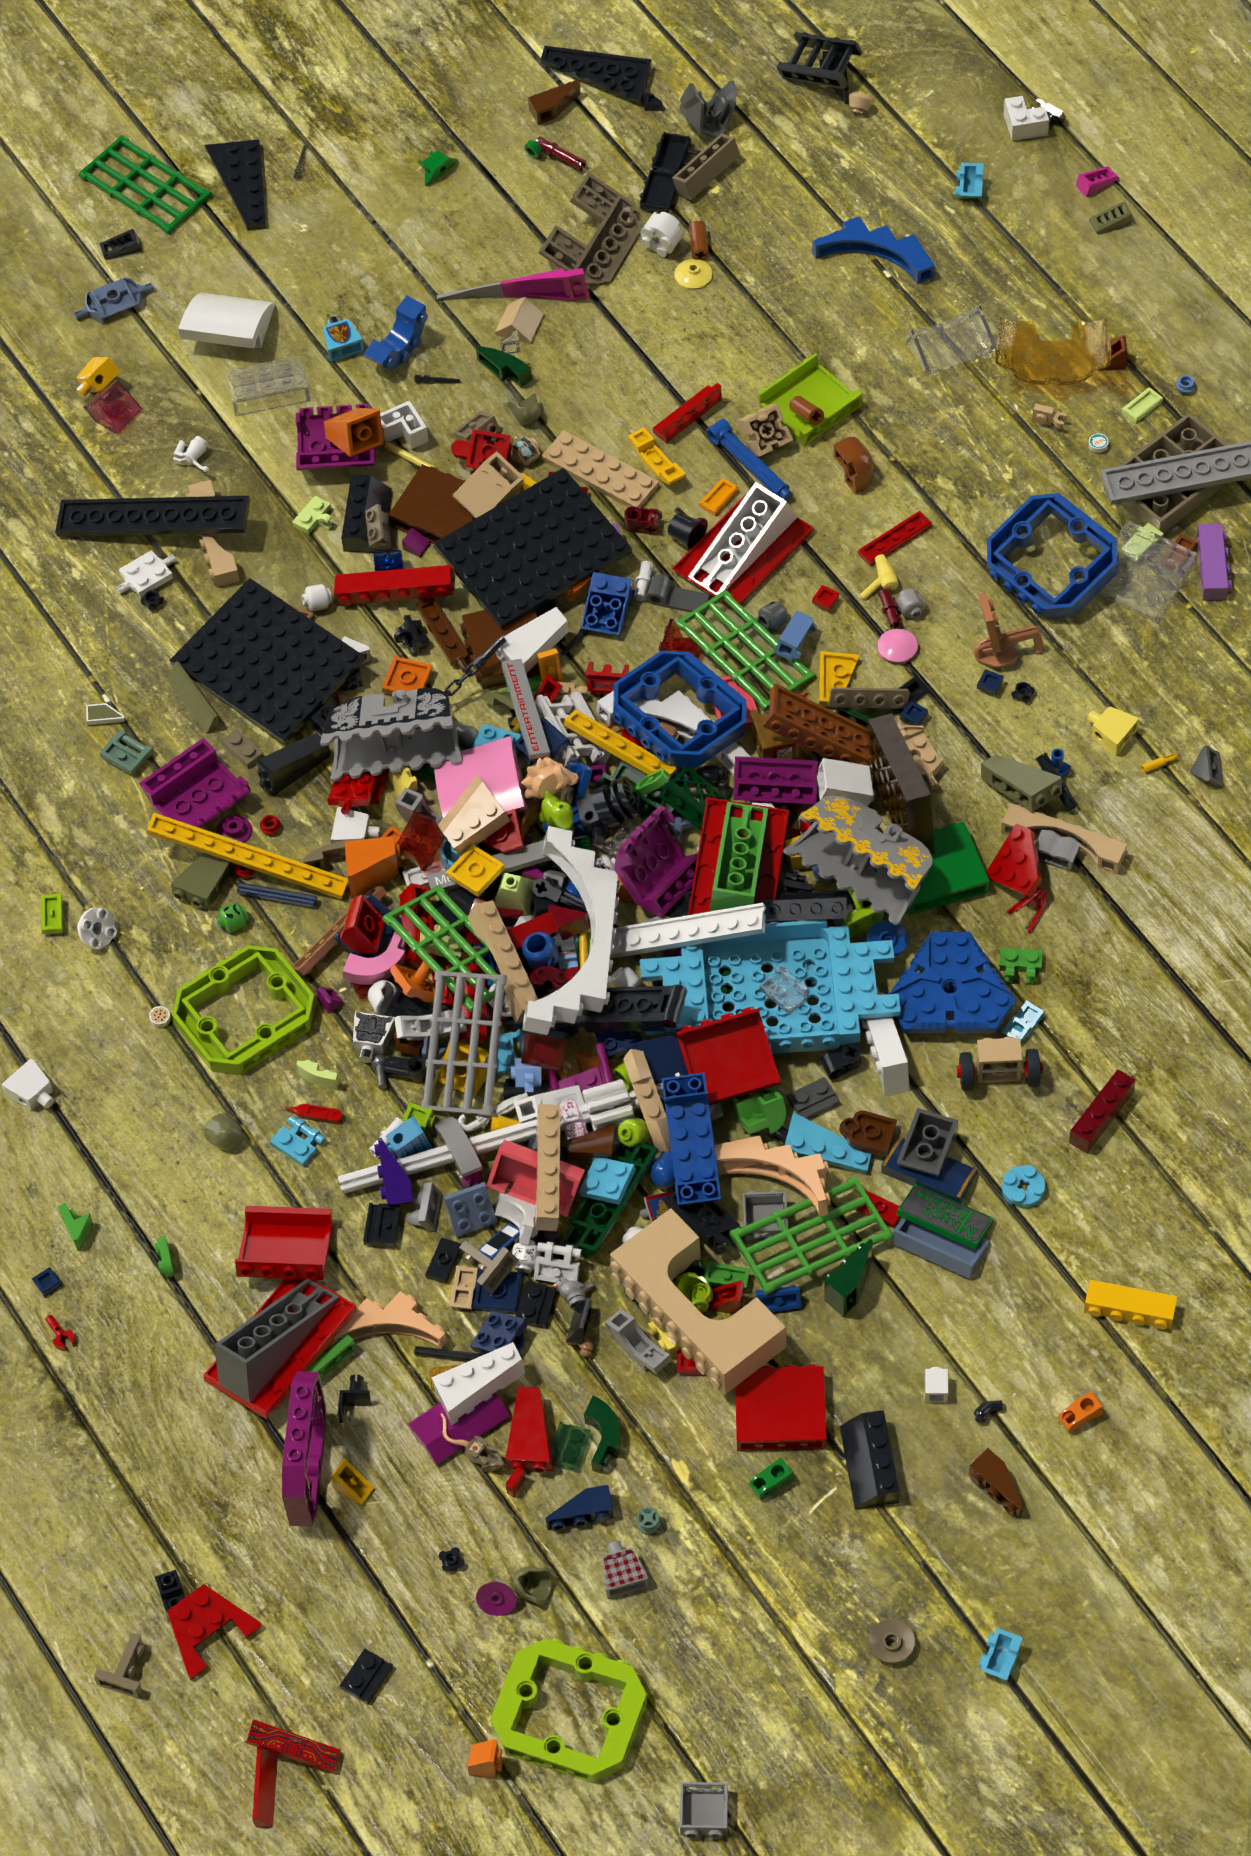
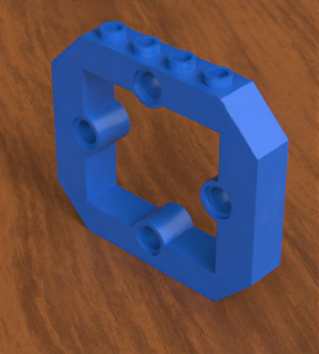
M1060 493L1034 495L1022 504L987 539V565L990 571L989 575L995 581H1001L1007 591H1013L1017 594V598L1025 604L1027 602L1037 615L1041 614L1045 618L1075 616L1119 573V546L1116 537ZM1050 514L1069 528L1074 542H1088L1100 552L1086 568L1077 566L1071 569L1069 572L1070 584L1056 598L1036 584L1029 572L1020 571L1005 559L1018 546L1021 548L1030 547L1035 540L1033 531Z
M661 650L614 683L612 718L668 766L698 768L745 734L746 699L690 652ZM676 673L697 690L696 697L700 702L705 704L713 703L725 714L715 722L708 719L700 721L697 725L696 736L683 745L659 726L657 718L648 716L634 704L640 698L646 700L656 699L659 695L660 684Z

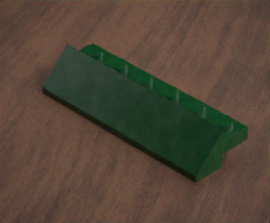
M621 1143L617 1152L612 1154V1158L607 1159L634 1164L636 1171L620 1205L584 1197L569 1221L571 1228L562 1243L582 1249L581 1254L584 1259L597 1254L657 1154L658 1148L644 1143L633 1147H628Z

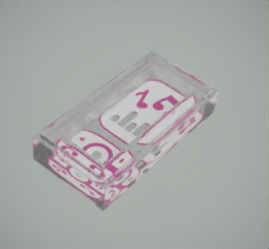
M576 1093L556 1098V1105H561L560 1118L566 1139L588 1134Z

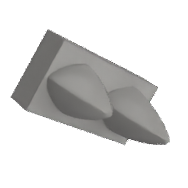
M432 1182L424 1183L423 1190L413 1197V1202L419 1205L420 1209L410 1213L405 1218L410 1224L423 1226L427 1231H435L442 1194Z

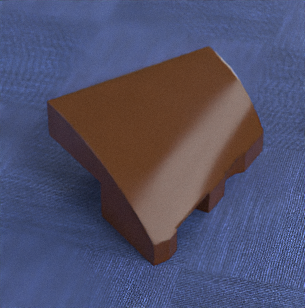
M615 1124L571 1139L569 1144V1161L591 1162V1157L612 1158Z

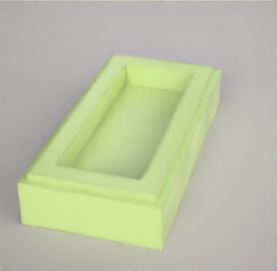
M1149 387L1122 408V413L1134 423H1137L1163 402V397Z

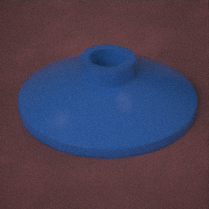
M888 920L874 924L867 933V942L892 940L894 957L901 954L908 945L909 938L906 929L901 924L894 925Z

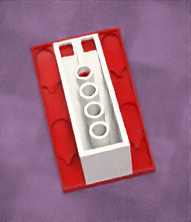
M755 482L752 488L703 536L672 570L712 597L727 590L732 595V598L742 605L773 571L814 531V527L798 518L787 501ZM724 600L721 601L722 603H724V604L727 605L728 607L732 608V607H731L730 605H728Z

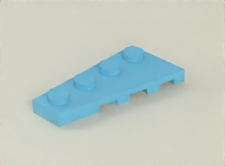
M793 1112L785 1145L790 1144L793 1153L796 1152L798 1157L821 1154L823 1162L827 1161L828 1165L867 1174L871 1153L850 1147L847 1139Z

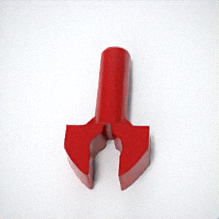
M48 1315L45 1320L56 1335L55 1339L52 1340L55 1348L66 1351L62 1338L68 1339L74 1347L75 1335L71 1329L64 1331L54 1316Z

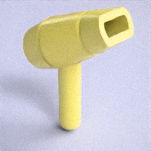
M884 554L875 557L878 578L860 594L862 600H866L880 586L883 589H890V591L896 590L899 586L897 575Z

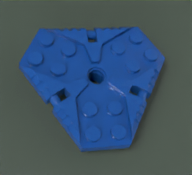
M931 932L918 950V953H916L914 959L910 962L911 967L904 971L899 981H897L889 993L899 994L901 1016H895L894 1018L904 1033H946V1029L954 1028V1033H996L1015 1004V997L1005 985L996 969L991 968L990 960L986 957L971 932ZM946 1017H954V1020H946Z

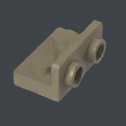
M480 411L454 431L453 435L457 440L470 441L473 429L500 433L501 429L494 415Z
M376 504L365 511L369 547L387 552L392 549L388 513L381 511V505Z

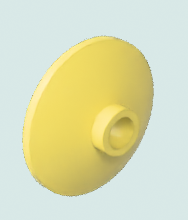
M699 259L685 260L675 269L676 282L686 289L696 290L703 288L712 279L711 267Z

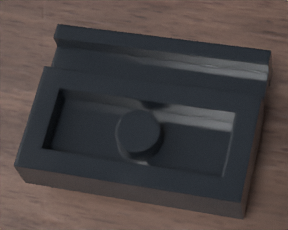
M398 987L384 1014L389 1017L431 1015L433 1013V1006L422 1001L420 998L406 996L403 993V989Z
M369 1202L363 1238L364 1245L373 1244V1246L395 1247L401 1212L400 1205L382 1203L376 1205Z
M526 1280L516 1317L524 1318L528 1322V1326H540L546 1329L557 1289Z
M364 1648L340 1684V1689L369 1705L393 1669V1664L384 1661L383 1658Z

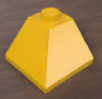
M458 1042L456 1061L468 1062L470 1045ZM449 1044L443 1059L447 1061L449 1053ZM478 1047L476 1063H488L489 1051ZM441 1065L436 1081L445 1084L447 1065ZM456 1066L453 1088L464 1093L467 1067ZM476 1068L473 1096L476 1095L485 1082L487 1068Z

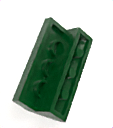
M622 760L612 777L605 772L603 773L594 789L605 784L610 786L613 780H618L622 776H627L636 787L639 781L647 776V774ZM658 788L649 795L639 793L643 804V814L639 816L640 818L646 820L649 816H652V813L660 805L665 810L669 809L673 816L676 814L677 811L659 797L663 788Z

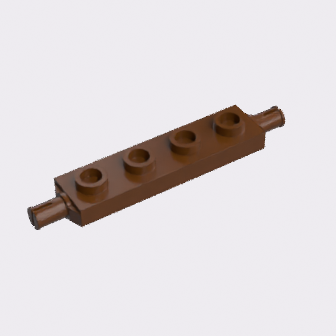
M435 598L419 599L420 602L416 605L417 611L451 666L458 664L462 672L465 673V669L468 666L466 660L469 659V654Z

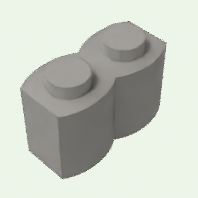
M1041 830L1035 844V849H1037L1040 862L1071 871L1078 856L1081 843L1072 837H1061L1052 830Z

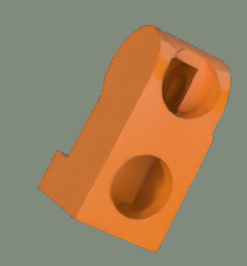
M1090 1391L1059 1414L1058 1419L1068 1432H1074L1094 1417L1097 1419L1103 1415V1408Z

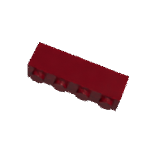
M1117 1069L1070 1130L1069 1143L1087 1154L1134 1093L1136 1079Z

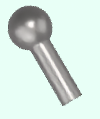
M376 1054L372 1058L371 1065L377 1073L378 1089L384 1090L387 1087L384 1073L386 1056Z

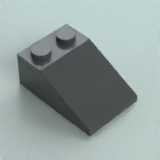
M917 1108L897 1160V1165L938 1177L958 1133V1120Z

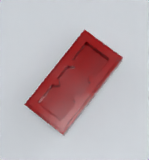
M865 1190L884 1223L894 1228L900 1219V1216L896 1215L899 1205ZM866 1205L855 1209L866 1216L871 1215Z

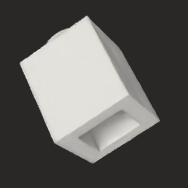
M941 1367L925 1369V1403H948V1369H942Z

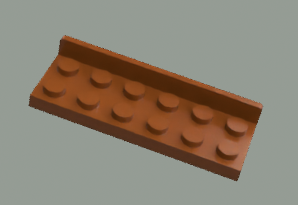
M776 683L771 687L769 717L764 721L763 727L829 759L870 767L869 758H871L867 746L870 741L867 737L866 727Z

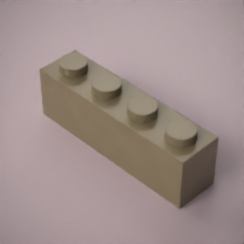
M721 133L672 177L679 196L692 200L740 156L735 138Z

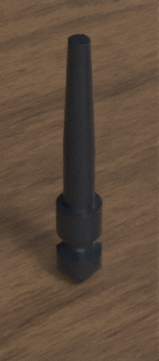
M415 375L414 381L421 383V381L423 383H460V379L430 377V375H424V377Z
M580 629L579 633L573 638L562 654L566 655L581 637L588 633V630Z

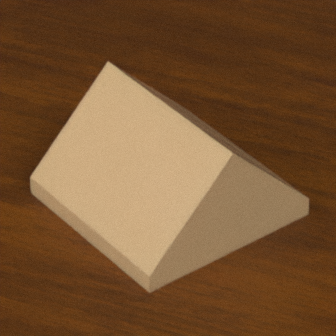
M526 297L520 298L508 304L495 331V335L531 344L544 317V313Z

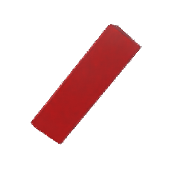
M258 1747L252 1819L255 1827H272L278 1754Z

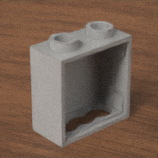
M750 1191L743 1193L744 1226L772 1215L771 1213L774 1211L779 1212L787 1208L786 1191ZM784 1218L782 1221L788 1229V1218ZM775 1222L746 1235L745 1242L763 1241L781 1233V1230Z
M681 1782L680 1835L691 1839L698 1838L699 1836H708L712 1839L727 1836L728 1783Z

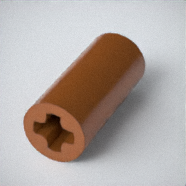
M693 221L689 225L693 259L705 260L709 256L706 224L703 221Z
M795 396L790 401V410L810 424L818 425L822 422L824 412L801 396Z

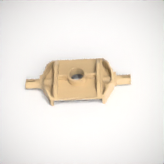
M896 716L895 721L911 754L920 756L919 759L915 760V763L924 781L928 782L931 789L937 788L939 784L934 776L942 768L943 758H939L925 735L924 726H904L899 717Z

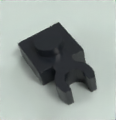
M538 1230L537 1236L533 1238L537 1244L538 1242L546 1244L547 1242H554V1245L566 1247L565 1243L558 1241L560 1235L556 1231ZM553 1254L554 1259H564V1255Z

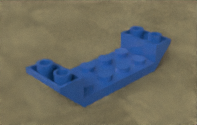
M705 1073L661 1078L678 1206L721 1200Z

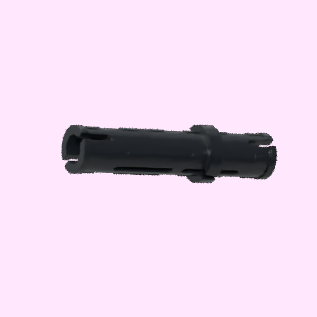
M1047 753L1041 754L1035 759L1043 771L1060 776L1058 767L1054 766ZM1062 779V794L1058 797L1066 811H1070V809L1072 810L1077 807L1078 803Z

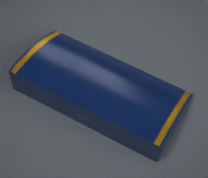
M899 1137L881 1165V1173L911 1186H914V1184L920 1185L962 1203L978 1173V1169L949 1157L938 1177L897 1165V1160L905 1142L904 1138Z

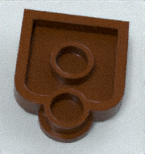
M858 1111L854 1114L853 1118H846L840 1123L839 1131L847 1138L850 1147L886 1157L897 1120L868 1111Z

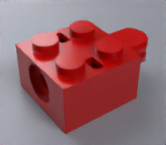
M473 429L471 440H455L451 445V451L454 457L467 460L466 469L468 472L474 473L496 451L510 462L514 440L511 435Z

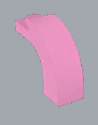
M395 931L387 950L377 957L365 958L350 953L343 969V980L360 985H370L380 980L389 979L393 976L389 971L392 965L402 966L405 962L404 949L406 942Z

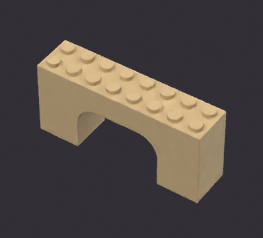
M670 1208L610 1253L611 1277L616 1284H621L625 1288V1292L630 1299H635L639 1303L640 1309L646 1315L649 1313L654 1318L653 1322L660 1330L664 1329L668 1333L669 1340L674 1345L678 1344L682 1348L681 1351L684 1356L696 1363L698 1371L710 1378L713 1387L716 1390L720 1389L726 1395L786 1348V1327L757 1297L731 1317L724 1320H713L705 1317L683 1295L672 1281L686 1270L691 1263L701 1258L700 1241L695 1232Z

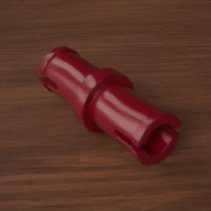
M890 589L880 590L878 596L880 597L883 605L882 611L887 616L890 628L900 627L902 621L900 620L897 612L898 606L893 601Z

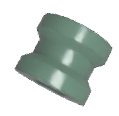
M645 1507L637 1514V1525L640 1532L645 1535L656 1533L660 1528V1517L657 1510L652 1507Z

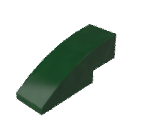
M484 346L476 347L477 360L501 381L510 378L521 388L532 380L531 367L522 360L497 349Z

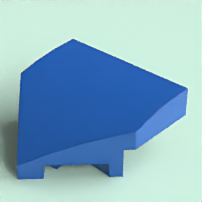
M570 762L567 769L577 773L579 776L577 784L572 785L575 794L571 805L577 807L576 800L585 797L593 770L584 763Z

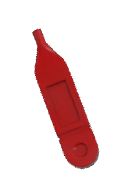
M311 1104L285 1107V1110L292 1111L301 1119L328 1122L330 1124H339L343 1120L342 1112L335 1108L330 1109L329 1107Z

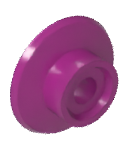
M237 815L224 818L216 829V834L229 836L242 843H246L253 832L249 820Z
M488 1582L482 1585L476 1593V1602L479 1608L489 1615L503 1616L509 1614L517 1603L514 1591L502 1582Z

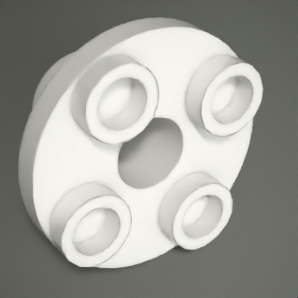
M94 907L88 909L83 913L77 925L81 942L86 947L92 949L104 948L117 934L114 919L105 908Z

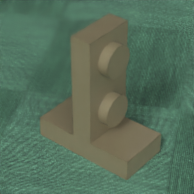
M466 1241L459 1247L466 1253L463 1256L472 1264H475V1262L479 1263L477 1267L483 1273L476 1282L491 1294L494 1293L519 1260L505 1247H502L493 1260Z
M131 1634L114 1674L97 1668L94 1679L98 1686L137 1699L140 1698L142 1693L140 1682L131 1680L135 1673L137 1658L142 1657L145 1648L140 1635Z

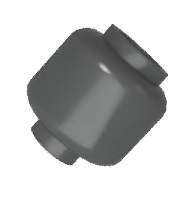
M774 601L765 605L758 612L759 623L769 631L776 630L787 621L786 608Z

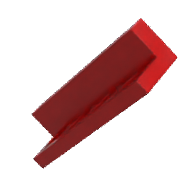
M719 383L712 387L707 385L654 426L653 433L665 443L669 442L722 400L721 385Z

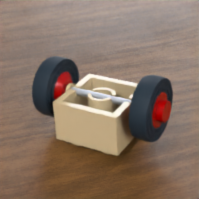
M1010 1036L1001 1039L983 1038L982 1040H977L976 1069L971 1052H962L959 1055V1066H956L957 1078H960L962 1091L973 1090L976 1075L978 1083L1021 1081V1073H1024L1027 1078L1028 1087H1039L1041 1074H1043V1062L1040 1061L1038 1049H1027L1023 1066L1020 1038Z

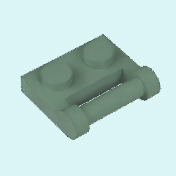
M119 730L101 750L100 757L133 776L140 766L152 757L154 748L149 745H143L129 737L127 732ZM124 742L125 744L138 750L140 754H137L136 752L132 751L131 749L125 747L120 743Z

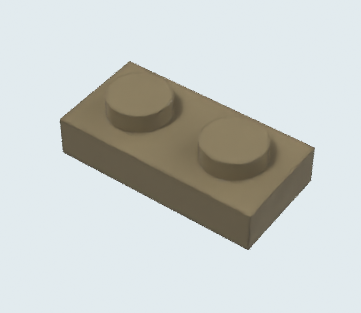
M235 729L221 740L222 745L248 769L257 760L263 758V752L238 729Z

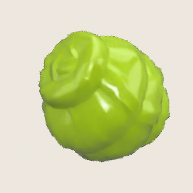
M687 1272L675 1279V1286L701 1313H704L708 1309L709 1303L713 1300V1291L707 1279L693 1272Z

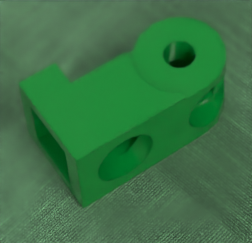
M779 1458L752 1478L749 1486L757 1497L762 1500L785 1484L788 1485L795 1480L793 1472L784 1460Z

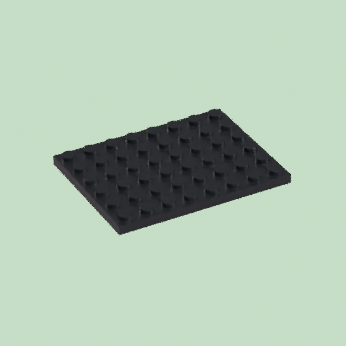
M565 468L558 470L434 542V548L448 565L452 566L454 573L501 630L592 577L593 572L598 573L632 553L630 545Z
M249 578L169 661L171 665L179 662L191 679L286 744L365 661V657Z

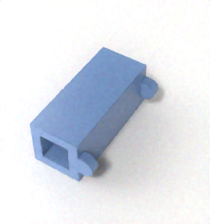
M796 610L780 636L774 653L790 661L793 658H800L801 652L799 648L809 631L815 632L817 630V625L813 623L814 618Z

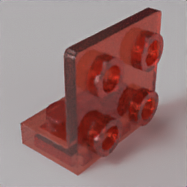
M675 619L669 620L668 626L664 630L663 641L659 644V652L661 650L690 652L699 659L702 648L691 638H683Z
M414 811L396 844H399L400 851L415 856L421 871L425 872L428 866L432 865L437 850L442 847L444 837L435 819Z

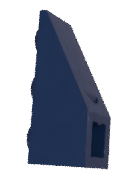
M609 1485L586 1488L545 1518L547 1530L558 1531L567 1526L581 1527L590 1522L597 1521L598 1523H603L613 1519Z

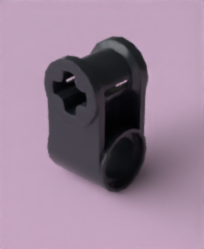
M850 1043L825 1053L820 1057L819 1061L828 1078L836 1079L847 1072L857 1069L861 1065V1050L858 1045Z

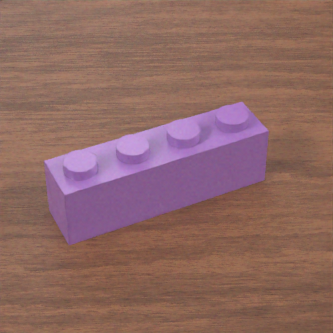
M1198 524L1197 546L1203 600H1227V594L1231 592V580H1227V576L1230 575L1229 563L1226 564L1228 547H1224L1227 535L1226 531L1222 529V524Z

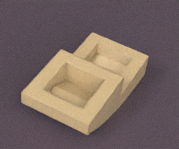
M456 1266L449 1307L472 1309L478 1268Z

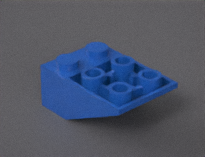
M593 572L580 629L620 636L633 595L634 584L632 579Z

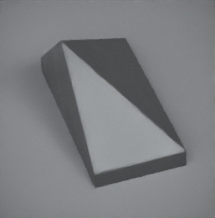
M1207 745L1203 746L1189 773L1222 788L1223 779L1220 753Z

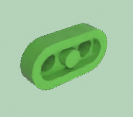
M664 768L657 770L642 778L637 784L636 789L642 795H649L658 788H664L669 781L670 774Z
M167 1237L157 1238L158 1242L154 1243L157 1256L161 1255L162 1261L158 1262L160 1274H165L166 1278L175 1276Z

